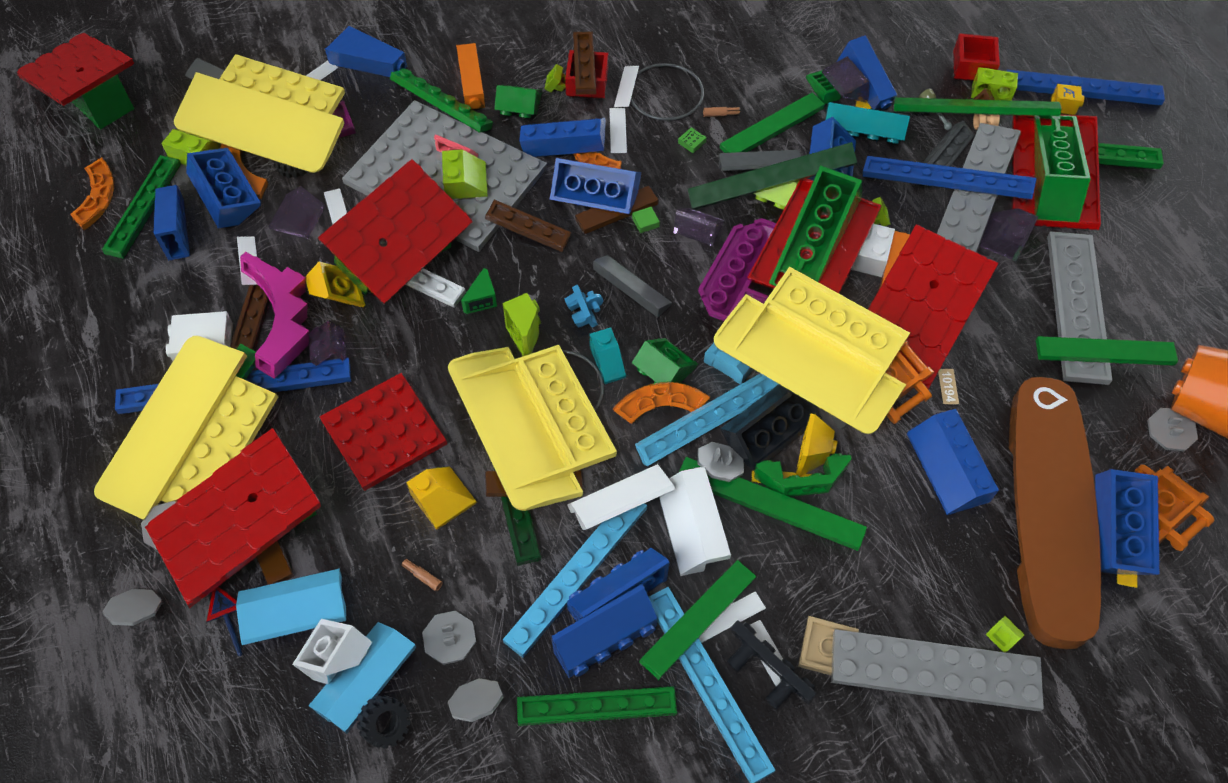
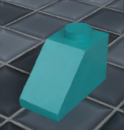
M607 328L591 333L590 350L602 375L604 384L626 378L619 345L612 329Z

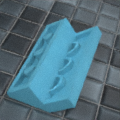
M340 569L239 591L236 609L242 645L316 628L321 619L338 623L346 621V604L342 594Z
M377 622L366 636L372 641V644L360 664L337 672L330 683L326 684L309 704L310 708L328 722L331 721L346 734L358 721V714L363 713L361 710L362 706L367 707V701L369 699L374 700L375 696H378L416 648L413 642L397 630L380 622Z

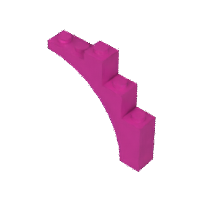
M245 252L240 256L241 272L253 279L264 290L275 314L272 330L264 344L255 353L256 368L275 379L309 345V330L301 325L307 319V303L300 298L306 292V277L288 267L281 272L276 267L263 262L260 258Z

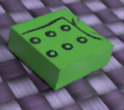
M690 128L678 138V144L692 153L706 143V137L693 128Z

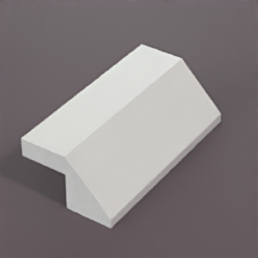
M657 464L567 505L571 513L575 512L582 530H586L674 490L675 487Z
M705 466L684 470L669 478L675 489L659 496L680 576L702 572L705 570L707 563L730 559L731 553Z

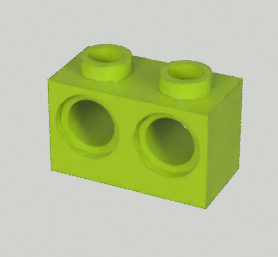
M978 67L972 83L971 98H975L984 88L991 90L995 100L1012 101L1017 89L1018 73Z

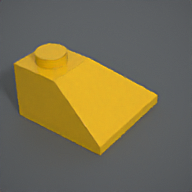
M319 261L305 276L310 295L354 306H365L361 290L337 266Z
M810 414L803 435L796 475L800 477L823 465L826 458L830 454H835L837 441L833 440L835 431L816 414Z
M451 467L426 469L406 482L410 495L436 530L477 503Z

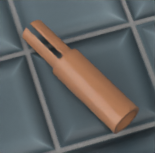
M704 108L703 115L704 117L740 114V108Z
M408 559L402 562V566L413 573L414 577L434 591H438L441 588L443 582L425 569L416 566Z

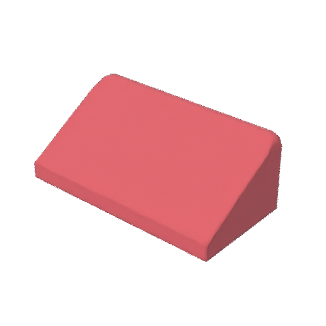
M435 134L434 139L437 151L442 153V151L463 149L478 157V153L472 149Z

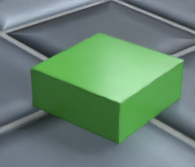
M652 207L632 213V219L640 233L658 228L660 225V221Z

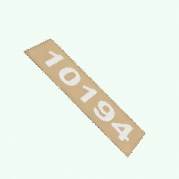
M940 369L938 374L943 404H959L954 369Z

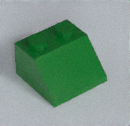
M497 85L494 110H500L502 115H512V112L520 113L519 117L531 118V114L535 115L538 112L543 90Z
M666 338L646 340L632 364L638 367V372L644 376H649L654 380V383H681L698 366L696 361Z

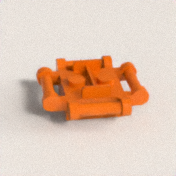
M907 340L900 351L920 373L916 372L900 352H898L886 373L906 384L896 401L913 388L918 393L897 409L891 408L887 417L893 424L900 421L901 416L923 400L927 401L932 397V394L922 382L931 377L934 371L922 362L910 348Z
M1142 464L1135 469V473L1158 476L1159 544L1166 538L1174 549L1183 551L1188 546V542L1204 527H1209L1214 522V517L1201 507L1209 499V496L1204 492H1198L1174 474V470L1169 466L1154 472L1148 466ZM1191 514L1196 517L1197 520L1182 534L1175 531Z

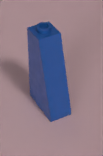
M348 26L325 48L328 62L339 67L390 77L391 72L406 69L407 67L403 51L351 26Z
M866 35L849 41L837 60L838 66L873 110L887 109L893 104L892 102L896 98L897 93Z
M177 185L155 189L154 235L168 261L190 256L184 198Z

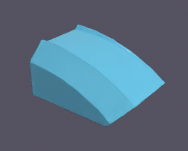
M714 343L705 352L704 363L713 366L739 384H742L753 371L751 367L718 349Z

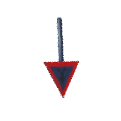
M217 587L212 591L206 622L224 617L237 655L242 656L241 647L228 615L237 611V601Z

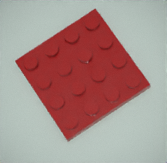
M402 373L319 416L322 424L364 491L447 445L445 437Z

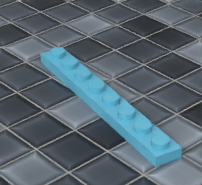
M760 373L639 441L635 446L642 463L645 466H649L740 414L776 387L778 383Z
M645 503L602 522L504 637L503 642L524 658L567 606L569 596L583 587L647 510V505Z
M669 587L649 596L658 618L657 622L664 634L684 615ZM698 638L679 660L748 782L757 783L773 774L776 770Z

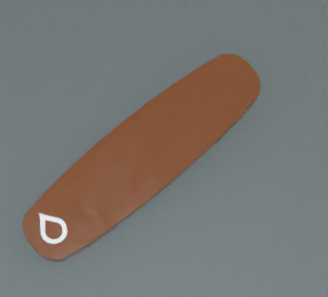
M1034 377L1024 381L1014 395L1010 414L1009 450L1013 454L1016 519L1022 561L1017 568V574L1028 628L1034 638L1049 647L1076 649L1094 637L1099 629L1100 536L1093 472L1082 415L1075 392L1061 380Z

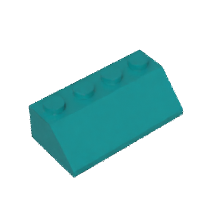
M828 102L825 120L834 117L852 136L859 137V133L867 134L869 139L879 140V136L887 137V142L899 143V140H905L910 116Z

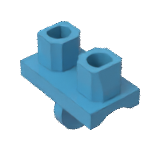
M578 284L572 287L574 293L566 297L565 302L571 311L579 307L581 308L580 311L572 314L573 321L578 328L588 323L593 328L598 323L592 309H594V312H599V306L603 303V298L600 294H594L593 291H589L586 298L585 293L581 292Z

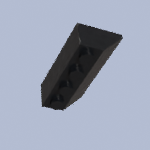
M778 384L720 428L728 445L754 471L756 464L770 460L805 432L810 414H816L820 419L822 417L816 405Z

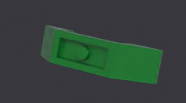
M833 454L827 457L824 463L823 470L825 475L822 473H815L807 477L792 475L786 479L783 478L780 461L765 460L756 464L754 478L769 489L789 497L829 493L847 470L852 458L851 455Z

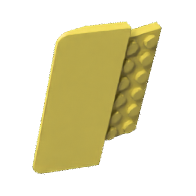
M235 54L220 79L195 73L174 118V125L180 131L315 173L322 170L344 126L343 118L332 114L344 96L345 91L343 87Z
M791 267L787 269L764 304L745 294L714 336V344L721 351L865 434H872L877 431L906 386L903 382L887 374L886 371L910 333Z
M201 336L190 337L180 349L94 489L95 496L101 501L145 520L153 506H157L160 501L164 503L177 502V499L209 478L215 470L240 454L243 448L251 444L277 401L278 395L236 376L247 358L244 352Z
M559 345L514 359L509 347L471 353L453 359L449 363V374L506 494L516 509L526 511L582 497L583 491L573 472L616 457L617 451Z

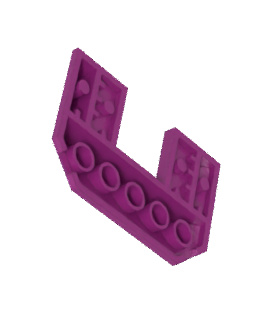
M761 218L754 220V223L743 226L740 224L733 227L698 288L709 316L725 321L745 294L763 304L769 296L754 291L753 289L757 283L748 280L747 277L776 223Z

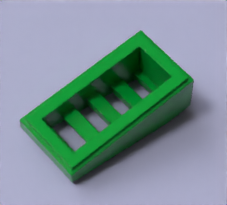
M824 70L806 75L807 81L824 104L840 100L842 94L841 87Z

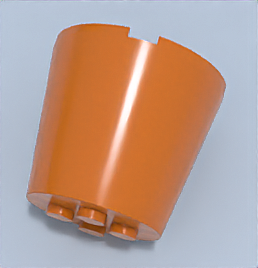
M1198 345L1192 358L1186 359L1181 372L1184 373L1182 380H1178L1173 388L1172 394H1175L1171 410L1228 439V350Z

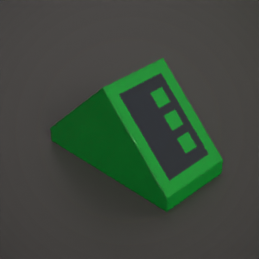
M483 268L461 299L463 312L466 314L497 307L495 291L488 270Z

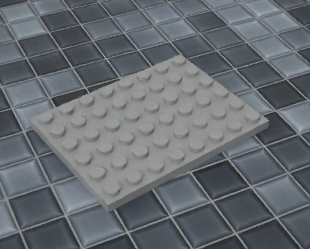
M414 100L342 178L343 183L368 196L402 166L413 159L444 191L442 153L436 150L435 134L472 149L478 153L479 159L486 162L488 197L453 199L473 221L454 240L480 252L500 227V225L485 219V215L494 199L515 208L546 171L547 163L483 132L479 133L466 124Z

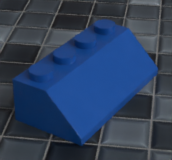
M831 117L813 126L809 154L850 142L853 143L855 152L856 140L834 117ZM854 165L835 171L853 177ZM816 176L810 177V178H807V179H810V180H813V181H814V179H815Z
M605 118L522 125L519 141L523 152L533 157L604 151Z
M229 148L187 153L186 173L218 228L239 225L261 206L260 200Z
M556 158L550 200L630 214L638 194L642 172Z
M956 409L935 414L907 432V436L947 515L992 501L999 489Z
M1113 469L1096 474L1095 495L1100 536L1101 572L1128 575H1159L1158 476Z
M652 548L645 552L641 550L633 555L631 561L626 564L620 563L611 570V573L604 578L600 576L594 579L585 590H577L569 596V600H567V609L577 622L641 584L648 593L667 581L670 562Z
M642 584L551 636L553 652L568 678L574 675L576 677L583 675L592 664L605 662L614 651L618 649L621 651L625 650L634 643V639L640 636L643 638L647 637L655 631L658 618Z

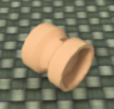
M974 114L973 116L975 130H978L980 123L999 126V114Z

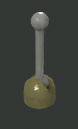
M927 89L918 98H936V95L932 89ZM936 113L944 123L945 130H950L952 124L947 122L942 113Z

